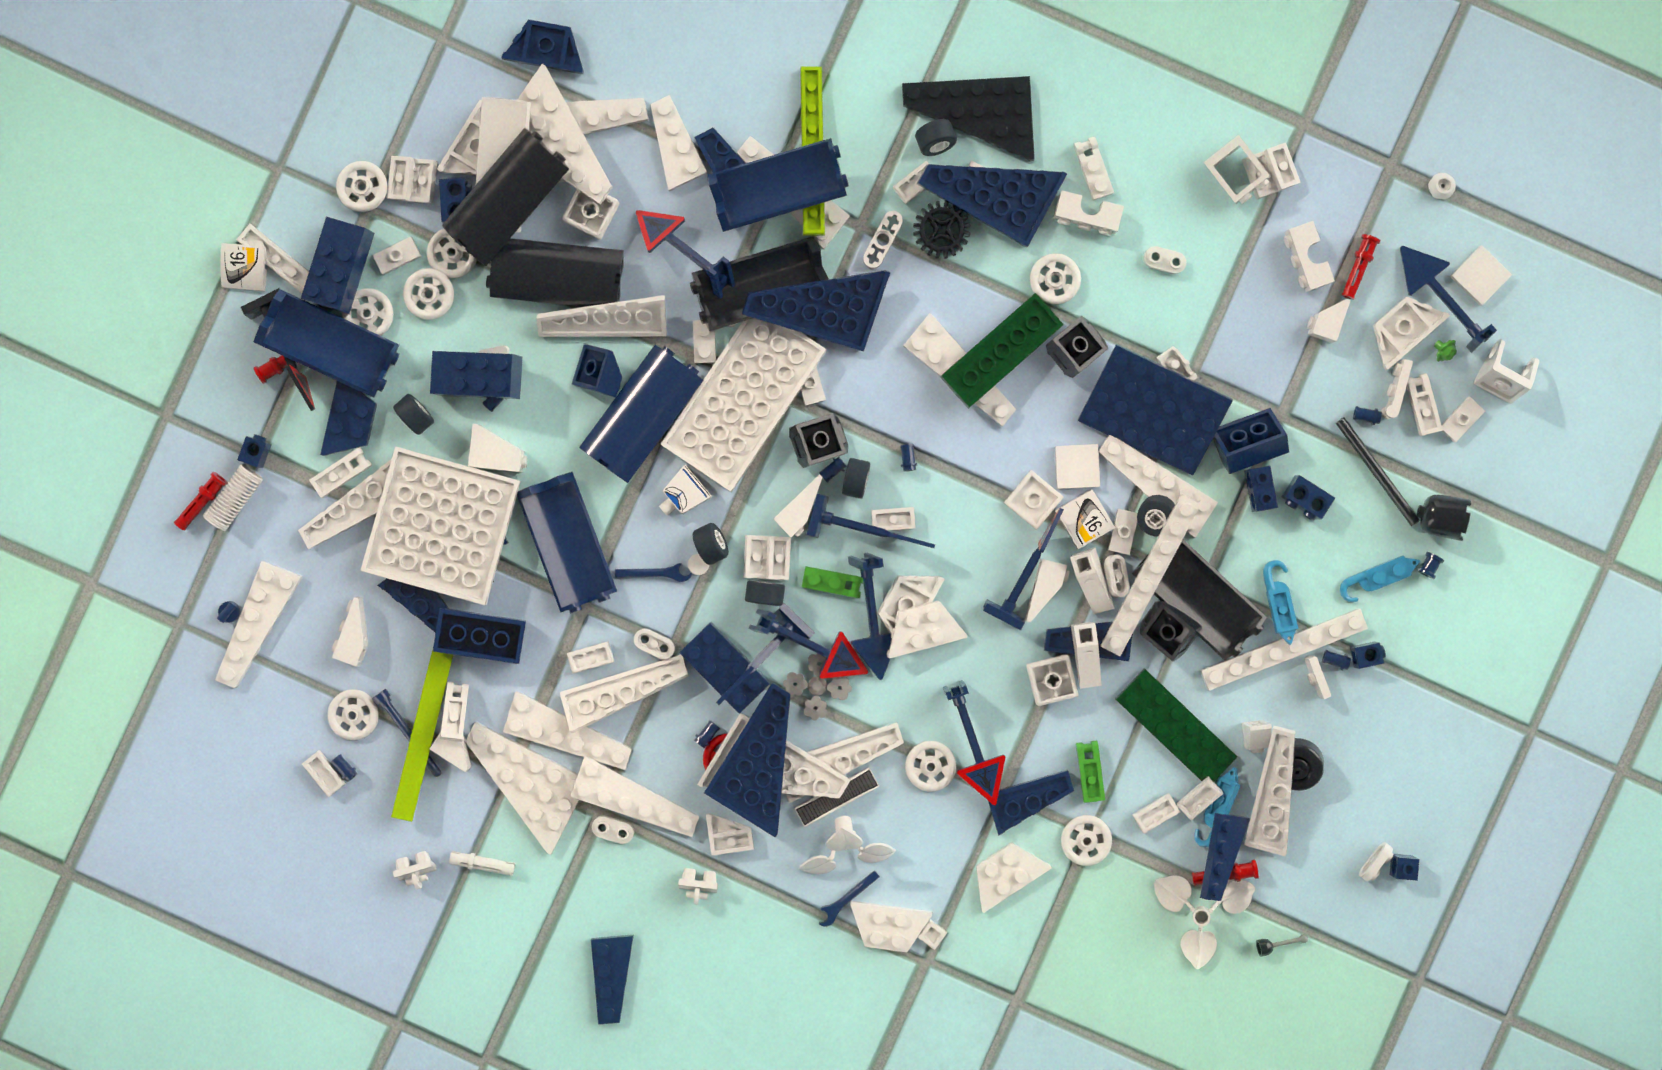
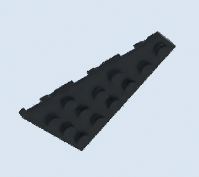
M1030 76L902 83L903 107L915 110L924 116H929L936 120H949L954 129H959L968 135L984 140V142L1024 157L1028 161H1034Z

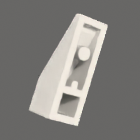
M820 474L774 518L790 537L794 535L799 537L806 530L804 525L808 521L823 478Z
M1040 559L1025 621L1031 622L1062 587L1063 582H1067L1069 570H1066L1067 565Z

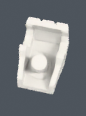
M1174 346L1156 357L1160 365L1192 380L1197 379L1196 373L1189 366V361Z

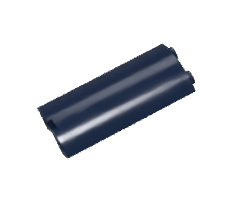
M829 138L708 174L709 187L716 204V214L722 231H729L847 196L845 187H848L849 184L846 174L841 173L837 159L841 158L838 145L834 146L832 139Z
M281 289L273 297L267 315L260 323L253 341L260 346L373 398L377 391H383L387 382L384 379L391 364L395 366L400 355L397 353L399 344Z
M656 344L653 346L579 447L626 483L630 481L704 381L697 375L699 371L690 364L687 367L673 357L675 353L666 346L663 349Z
M573 471L518 491V501L560 613L569 610L570 614L582 609L581 605L596 599L599 603L611 599L609 594L617 592Z

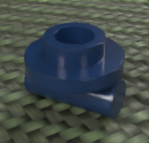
M232 601L222 603L218 609L219 616L217 619L222 623L236 621L240 616L239 606Z

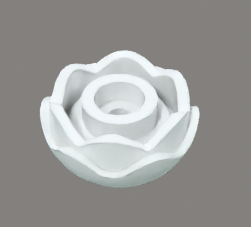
M1438 173L1429 181L1428 188L1434 198L1445 200L1454 193L1456 183L1449 174Z

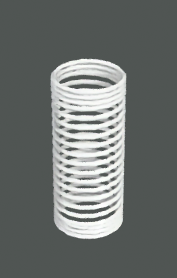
M240 464L237 472H234L235 475H232L230 481H227L229 485L225 484V487H223L224 491H221L222 494H218L217 500H214V503H211L212 506H209L210 509H207L203 514L205 520L222 531H226L231 521H234L233 518H236V515H238L240 509H243V506L250 499L249 497L252 496L256 487H259L263 481L259 474L243 464Z

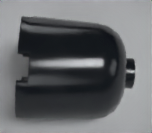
M1431 495L1425 500L1423 505L1418 506L1416 517L1420 518L1421 528L1426 533L1463 541L1461 533L1466 534L1471 513L1466 512L1467 506H1471V500L1445 495Z

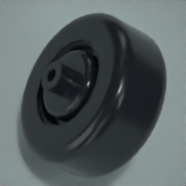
M1295 738L1291 790L1303 791L1312 788L1321 780L1324 772V758L1322 752L1314 743L1306 739Z

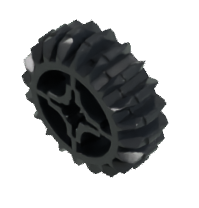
M936 201V208H933L932 204L929 203L927 205L929 212L922 208L921 213L924 217L916 216V220L921 223L913 224V228L919 229V231L913 232V236L921 237L916 240V244L924 243L920 250L923 252L926 248H929L930 250L927 255L931 256L934 251L936 252V259H939L940 253H943L944 259H947L949 251L954 257L956 256L955 248L961 252L963 247L960 243L964 245L968 243L963 238V236L969 237L971 234L969 231H964V229H968L971 226L970 223L963 224L968 219V216L960 217L963 211L959 209L955 212L956 207L952 205L951 209L947 208V201L944 202L943 207H940V202ZM942 213L951 217L945 221H940L934 218L933 215ZM927 220L931 223L930 225L934 230L929 239H927L924 232V225ZM955 221L959 226V237L957 240L950 231V227ZM941 225L942 227V225H947L945 230L946 234L943 235L942 233L936 236L937 231L939 229L937 226ZM938 239H944L951 245L940 247L933 243Z

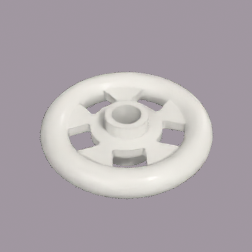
M357 161L347 165L340 172L336 183V190L340 201L347 208L356 212H368L377 208L384 201L387 194V180L382 170L375 164L367 161ZM357 170H366V177L357 176ZM376 177L379 186L373 188L371 179ZM347 178L353 179L351 188L345 186ZM364 183L366 188L360 191L359 186ZM372 192L375 198L367 202L365 197L369 196ZM352 193L359 197L357 202L349 198Z
M445 229L438 231L429 241L427 258L432 269L441 271L448 278H459L466 275L473 269L477 261L471 254H469L467 262L462 261L463 252H467L465 247H461L456 243ZM447 237L449 242L442 247L439 242ZM450 249H455L456 253L454 256H449L448 252ZM441 252L444 261L438 262L435 254ZM448 263H457V269L449 270Z
M1057 253L1048 254L1034 264L1030 274V284L1033 292L1043 302L1054 305L1063 304L1071 300L1078 292L1081 284V274L1076 263L1068 256ZM1056 262L1065 265L1064 271L1055 268ZM1044 266H1047L1050 270L1043 276L1040 271ZM1066 275H1072V284H1065ZM1052 276H1057L1059 282L1053 283L1051 280ZM1043 281H1045V284L1049 288L1045 292L1041 289L1039 285ZM1063 288L1064 294L1055 296L1054 290Z
M431 268L418 270L407 279L404 285V302L409 311L415 316L426 320L437 319L446 314L452 306L454 300L453 285L450 279L439 270ZM424 277H433V284H424ZM443 284L446 293L440 295L437 286ZM414 285L420 286L418 295L412 294ZM428 290H431L433 293L431 298L426 297ZM419 300L427 305L424 310L416 306ZM440 300L442 305L435 310L432 304Z
M371 288L360 289L356 292L351 310L358 309L357 318H351V311L350 314L342 312L343 319L358 326L360 322L367 324V330L380 336L389 329L393 321V307L390 300L382 292ZM367 297L369 303L360 305L359 299ZM378 301H380V303L384 307L380 311H378L376 306H374V304ZM366 310L371 312L369 317L364 316ZM378 317L383 319L379 327L374 325Z
M351 689L343 691L335 696L329 705V725L338 736L346 740H360L367 737L373 732L378 723L379 711L377 705L370 695L361 690ZM357 698V705H348V699ZM367 705L370 714L364 715L362 706ZM338 706L344 708L342 716L336 715ZM351 711L355 712V719L349 717ZM363 720L367 726L359 730L356 725ZM343 721L351 726L348 731L340 726Z
M925 741L913 747L906 758L905 770L908 779L915 787L923 791L934 792L945 788L953 780L956 772V760L952 751L944 744L937 741ZM934 749L935 756H925V750ZM945 756L948 765L942 767L939 758ZM916 758L922 759L920 768L914 767ZM929 763H933L935 765V768L933 770L927 769V765ZM942 772L944 778L937 782L934 776ZM921 773L929 777L927 782H923L918 778Z
M1082 815L1072 819L1065 826L1061 836V845L1069 860L1081 866H1092L1103 861L1109 854L1112 846V835L1108 826L1101 819L1091 815ZM1084 824L1094 825L1093 831L1084 830ZM1074 829L1079 831L1076 840L1070 838ZM1096 834L1103 835V843H1097ZM1086 837H1089L1091 839V842L1088 845H1085L1083 843V840ZM1076 845L1082 850L1079 855L1072 850ZM1094 848H1096L1098 854H1096L1093 857H1090L1088 855V851H1091Z

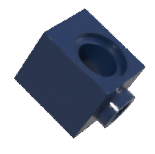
M254 434L253 437L246 436L237 460L257 468H263L272 444L266 442L267 438ZM255 444L259 447V453L256 456L251 453V448Z
M1374 641L1350 646L1354 668L1361 669L1384 664L1383 658L1386 657V653L1380 642ZM1368 649L1373 651V657L1370 660L1365 658V652Z
M1393 854L1390 861L1389 875L1396 879L1418 881L1420 859L1413 855Z

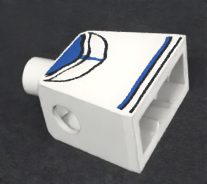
M684 465L664 488L663 492L668 499L659 507L666 515H669L676 508L681 514H684L710 499L712 495L688 466Z

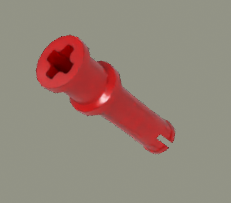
M1362 234L1361 236L1363 240L1359 250L1355 251L1356 260L1341 296L1354 300L1368 262L1373 261L1374 257L1372 255L1377 244H1380L1381 241L1368 234ZM1357 270H1359L1355 283L1352 286V282L1354 280Z
M281 355L278 358L271 357L267 363L260 367L255 366L253 369L264 384L272 376L282 374L287 363L284 356Z
M212 472L210 474L211 477L205 485L199 487L197 496L174 521L178 528L185 531L209 501L215 500L216 494L225 484L228 485V482L218 473Z
M1255 859L1249 863H1234L1229 880L1234 879V881L1240 882L1241 879L1251 877L1259 879ZM1205 871L1192 872L1194 886L1202 885Z

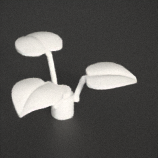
M840 816L835 819L836 833L826 842L827 848L831 850V855L828 858L822 855L813 857L800 865L799 869L812 874L831 872L836 868V862L832 861L835 851L858 848V851H860L858 859L868 863H876L892 856L896 849L883 843L870 844L865 848L861 847L863 840L856 834V831H853L852 819L848 816Z
M1172 875L1158 878L1154 883L1156 896L1164 908L1172 912H1178L1185 903L1193 912V920L1199 926L1198 931H1187L1182 936L1180 944L1183 954L1195 969H1199L1207 964L1216 951L1217 941L1215 935L1210 931L1202 932L1203 926L1210 922V913L1220 903L1229 913H1241L1249 906L1255 891V886L1246 880L1241 879L1240 882L1234 881V879L1228 880L1221 901H1216L1209 909L1204 906L1194 908L1187 901L1191 896L1192 889L1190 883L1185 878Z

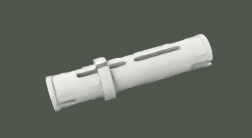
M452 851L449 864L468 867V870L480 869L513 876L515 869L514 862L476 856V853L464 854Z

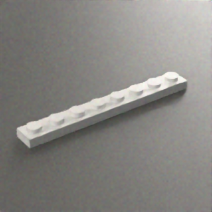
M1183 494L1180 495L1102 641L1101 647L1121 656L1201 506L1200 503Z
M1356 609L1295 633L1291 645H1288L1281 638L1200 671L1206 687L1210 691L1366 630L1368 627L1361 609Z

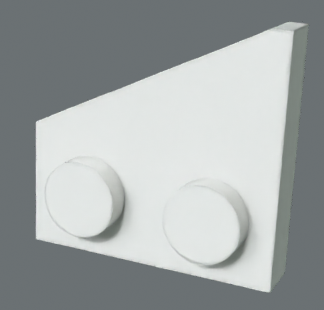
M710 813L706 814L711 855L754 850L751 827Z

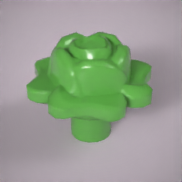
M1438 340L1435 343L1434 347L1438 349L1436 354L1438 362L1451 360L1456 355V341L1449 340L1443 343Z

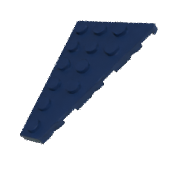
M928 164L916 184L1022 246L1028 247L1067 173L1063 171Z
M882 270L748 292L742 314L864 352L890 272Z
M772 682L704 794L773 837H776L779 827L791 694Z

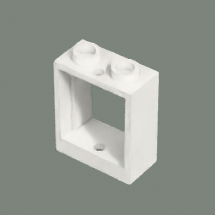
M1239 135L1204 162L1236 204L1238 202L1241 204L1245 203L1252 197L1250 194L1256 188L1260 191L1270 183L1268 179L1271 176ZM1241 147L1262 175L1236 195L1215 167Z

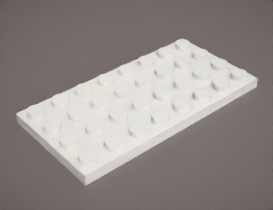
M756 318L743 321L661 445L732 492L827 350L801 332Z

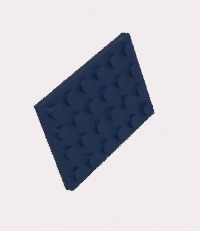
M1116 344L1078 421L1108 436L1111 435L1127 445L1193 476L1233 399Z

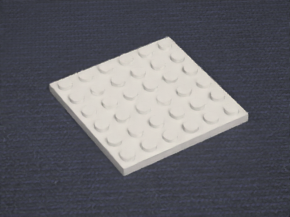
M395 446L361 571L486 605L521 481Z

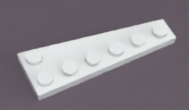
M644 98L566 102L584 135L649 121Z
M751 136L737 152L745 163L774 155ZM831 200L824 202L825 235L814 236L822 249L826 248L850 218L849 214ZM803 209L790 212L803 226Z
M665 296L537 314L538 337L666 336Z
M931 313L928 314L903 345V347L939 376L966 354ZM996 386L975 403L977 407L1001 426L1007 422L1016 410Z
M1111 435L1106 438L1099 449V454L1119 472L1124 474L1147 497L1163 495L1176 504L1180 495L1183 494L1200 503L1201 506L1187 530L1188 534L1196 538L1216 507L1217 501Z
M391 460L298 530L308 549L377 514Z
M261 561L215 681L233 688L238 687L252 664L253 658L259 652L262 643L271 632L272 626L281 615L284 606L290 600L303 576Z
M678 655L560 692L569 731L575 733L688 677L684 657Z
M515 692L503 730L504 733L578 756H587L595 761L626 770L632 748L589 727L571 733L565 715L520 692Z
M896 722L808 751L807 753L845 775L851 770L898 747L904 741ZM786 794L789 803L805 796Z
M1278 726L1273 727L1244 843L1245 846L1286 856L1288 845L1295 731Z
M584 756L570 797L690 837L693 836L699 819L698 815L618 774L599 762Z

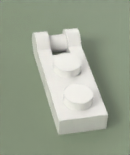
M1093 136L1088 138L1086 142L1081 143L1079 141L1074 143V149L1093 201L1113 194L1114 190L1096 138ZM1091 149L1092 155L1086 157L1084 151Z
M1403 359L1395 364L1393 369L1394 381L1393 384L1389 385L1387 396H1389L1388 403L1381 410L1383 418L1390 419L1398 416L1413 361Z
M1427 373L1420 374L1417 378L1409 377L1406 389L1409 394L1419 435L1424 436L1442 431ZM1421 385L1423 392L1417 393L1416 387Z
M360 447L309 480L321 498H324L372 466L370 461L366 460L363 456L364 452ZM354 459H356V461L359 464L355 468L350 463Z
M447 681L440 739L462 741L469 684L454 685V682ZM452 694H460V697H452Z

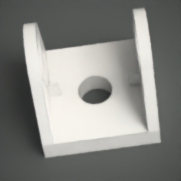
M1499 339L1489 352L1473 384L1511 404L1531 389L1539 359L1533 357L1527 363L1521 375L1499 364L1505 346V341Z

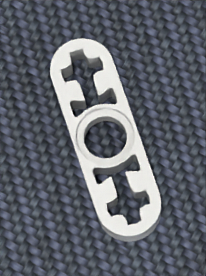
M889 211L885 214L864 254L863 261L866 267L876 269L882 264L902 226L903 219L899 212ZM896 216V221L899 224H893L890 230L894 232L892 235L889 231L883 230L882 227L884 226L887 229L889 225L887 218ZM880 234H885L889 237L887 245L881 246L877 243V237ZM873 245L879 250H884L883 254L880 251L877 254L878 263H869L867 256L874 254L875 249L872 248Z

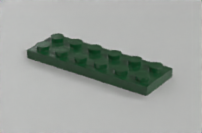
M1034 293L944 372L940 378L969 409L1064 324L1043 300Z
M1143 669L1115 698L1122 707L1200 781L1209 777L1215 782L1238 757L1146 669Z

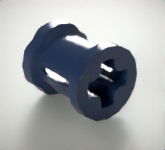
M1426 552L1425 555L1427 557L1421 568H1418L1417 571L1426 577L1435 579V573L1440 563H1443L1444 560L1435 554Z

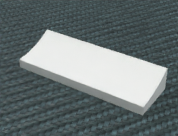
M482 97L476 184L524 128L529 130L531 102ZM521 226L516 232H521Z

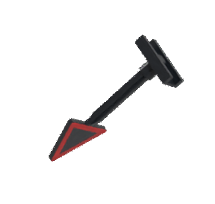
M280 288L241 306L243 314L251 320L262 314L265 318L272 299ZM284 357L287 363L285 368L310 411L315 410L306 376L299 372L295 361Z

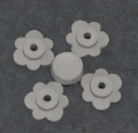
M818 653L816 655L811 654L808 657V662L810 663L808 669L816 675V677L810 679L809 683L803 680V674H796L794 672L788 673L787 680L783 682L786 691L791 696L794 694L800 696L803 692L802 690H805L807 687L810 693L817 695L813 696L811 700L805 701L804 715L811 717L812 720H817L819 717L824 718L827 715V710L825 709L827 703L821 701L818 695H822L827 689L831 692L832 698L845 700L848 697V693L852 690V687L849 685V679L845 676L841 678L834 677L828 685L825 679L818 677L826 660L824 656Z

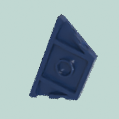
M528 19L522 27V31L512 40L513 43L501 56L502 60L539 67L543 64L550 69L578 74L584 73L572 29L568 26Z
M337 381L320 455L327 456L337 452L368 446L377 403L363 392Z

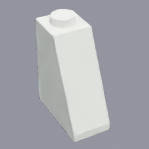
M472 424L469 467L522 472L523 468H526L527 456L524 455L525 451L483 426Z

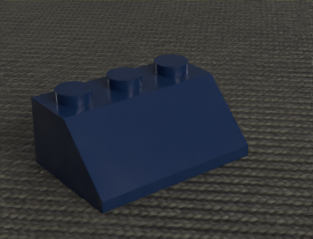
M1271 408L1219 426L1213 438L1220 459L1229 474L1289 453L1287 433Z

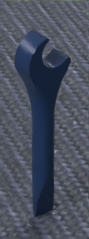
M678 563L667 568L615 569V578L667 577L678 582H684L691 578L692 573L687 576L682 575L679 571L682 563Z
M874 870L838 901L822 906L821 911H825L828 917L823 922L819 921V925L823 927L832 925L842 908L880 877Z

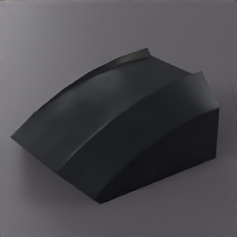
M1080 316L1046 344L1047 354L1052 357L1064 375L1071 378L1079 374L1109 349L1102 336L1083 316Z
M835 413L789 428V438L796 453L797 462L802 468L848 453V442L841 422Z
M1158 601L1152 605L1143 618L1140 635L1173 662L1188 650L1202 630V626L1179 609L1163 601Z

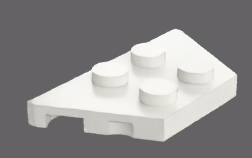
M479 100L437 168L439 172L476 176L482 100Z
M1408 296L1402 299L1373 325L1384 369L1388 370L1450 315L1436 310L1425 303H1419Z
M897 575L877 612L891 635L896 625L897 611L933 602L945 580L940 576Z
M940 601L897 611L896 625L892 631V641L890 649L887 651V657L893 658L965 639L967 634Z
M1012 842L977 864L976 869L982 912L985 913L1052 869L1050 864Z
M851 901L850 903L864 946L870 948L908 952L932 917V911Z

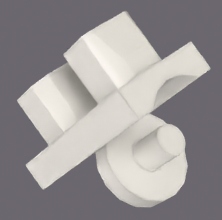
M426 851L415 854L416 865L410 866V861L407 857L396 859V870L393 871L394 878H398L399 881L406 880L407 886L414 884L416 889H421L422 882L428 880L426 873L437 870L436 864L431 861Z
M685 868L682 879L679 878V889L695 890V892H686V897L694 898L695 905H698L699 899L707 900L708 893H700V891L717 893L718 883H716V873L714 871H704L703 881L695 880L696 870Z

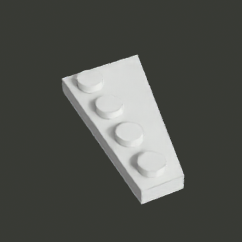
M670 95L650 104L669 192L707 174Z

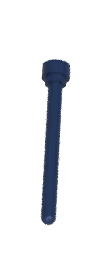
M384 689L373 697L372 700L376 705L379 704L380 707H384L410 742L412 731L390 702V693L387 689ZM429 755L426 766L435 777H439L441 770Z

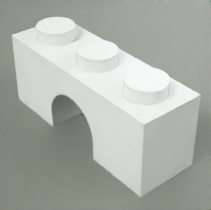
M1063 190L1060 192L1053 219L1058 220L1057 223L1063 225L1077 224L1079 229L1087 231L1093 228L1106 236L1116 234L1124 206L1103 201L1097 214L1088 215L1081 209L1082 195Z
M1314 221L1284 232L1286 235L1284 236L1285 245L1291 249L1293 255L1291 256V262L1294 268L1298 269L1300 275L1298 276V281L1301 288L1305 289V292L1335 281L1328 261L1316 264L1308 258V248L1320 241Z

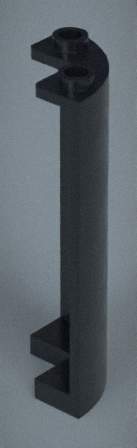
M524 128L442 225L456 242L461 243L469 254L485 266L490 263L569 170V167L565 164L566 158L558 151L555 153L550 151L542 142L544 138L535 130L531 133L528 129Z
M814 236L730 261L735 286L733 288L729 285L725 286L722 289L723 297L721 299L714 294L710 276L703 269L691 273L693 282H690V288L693 295H697L701 308V312H699L701 323L706 324L710 332L752 319V317L742 314L748 292L827 280L829 278L822 266L821 250Z
M510 238L491 260L490 275H487L486 288H490V297L580 307L619 302L621 297L620 280L624 268V250Z
M1184 539L1180 543L1154 592V595L1160 601L1179 609L1202 626L1198 636L1224 660L1231 656L1234 658L1238 656L1243 650L1241 646L1244 641L1253 634L1257 636L1264 629L1262 624L1267 619L1254 604ZM1148 555L1131 573L1135 578L1138 576Z

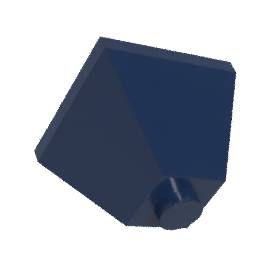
M584 344L572 385L616 398L620 389L622 375L613 351Z

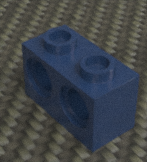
M465 178L439 179L442 223L449 218L454 209L471 192L472 184H468V180ZM455 186H461V193L453 196L452 189Z
M1271 466L1244 470L1252 512L1278 508Z
M1300 475L1293 477L1281 496L1286 500V505L1295 510L1298 507L1304 511L1303 515L1312 521L1315 519L1322 520L1335 500L1334 496ZM1297 487L1303 493L1299 500L1294 497V490ZM1315 499L1320 502V508L1317 511L1312 508V502Z

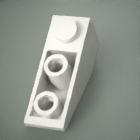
M1096 547L1072 555L1070 559L1076 578L1093 614L1114 609L1115 607L1108 591Z
M354 597L353 600L349 601L346 611L349 613L346 620H343L339 627L341 635L339 640H335L332 647V652H334L332 658L356 667L362 664L368 648L364 603L361 597Z
M1094 622L1071 625L1080 689L1102 686L1096 625Z

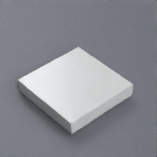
M1481 245L1450 277L1482 306L1512 274Z
M1098 444L1055 446L1057 489L1100 487Z
M1030 470L1004 501V504L1037 530L1064 497Z

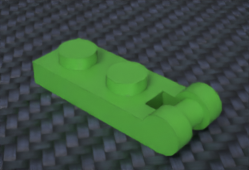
M805 566L802 587L860 598L861 592L859 590L861 583L863 584V578ZM846 581L852 582L851 590L845 589Z
M1090 741L1089 744L1076 743L1083 802L1104 801L1105 793L1098 741ZM1092 752L1093 758L1085 759L1084 753Z

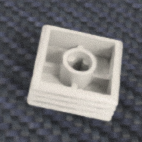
M576 189L562 220L601 240L620 203L617 199L607 195L600 205ZM592 206H595L594 210L596 213L588 216L586 209H591Z
M1065 654L1026 665L1037 706L1078 697L1079 694L1068 655ZM1050 675L1058 678L1054 686L1051 683H1047Z

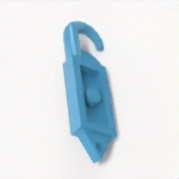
M1399 556L1345 579L1340 585V594L1347 602H1357V597L1352 598L1348 596L1347 588L1349 586L1359 583L1366 591L1377 590L1412 576L1411 573L1420 560Z
M1273 560L1268 562L1263 569L1267 590L1266 595L1275 633L1279 634L1288 645H1291L1298 625L1289 587L1283 582H1273L1271 573L1272 568L1275 566L1281 567L1285 573L1288 572V569L1283 562Z
M1233 767L1223 777L1219 776L1216 785L1223 791V795L1209 805L1204 813L1205 823L1210 828L1213 827L1215 813L1228 815L1241 786L1238 784L1237 768ZM1196 829L1194 833L1196 843L1204 848L1209 847L1211 832L1208 839L1203 841L1199 837V829Z

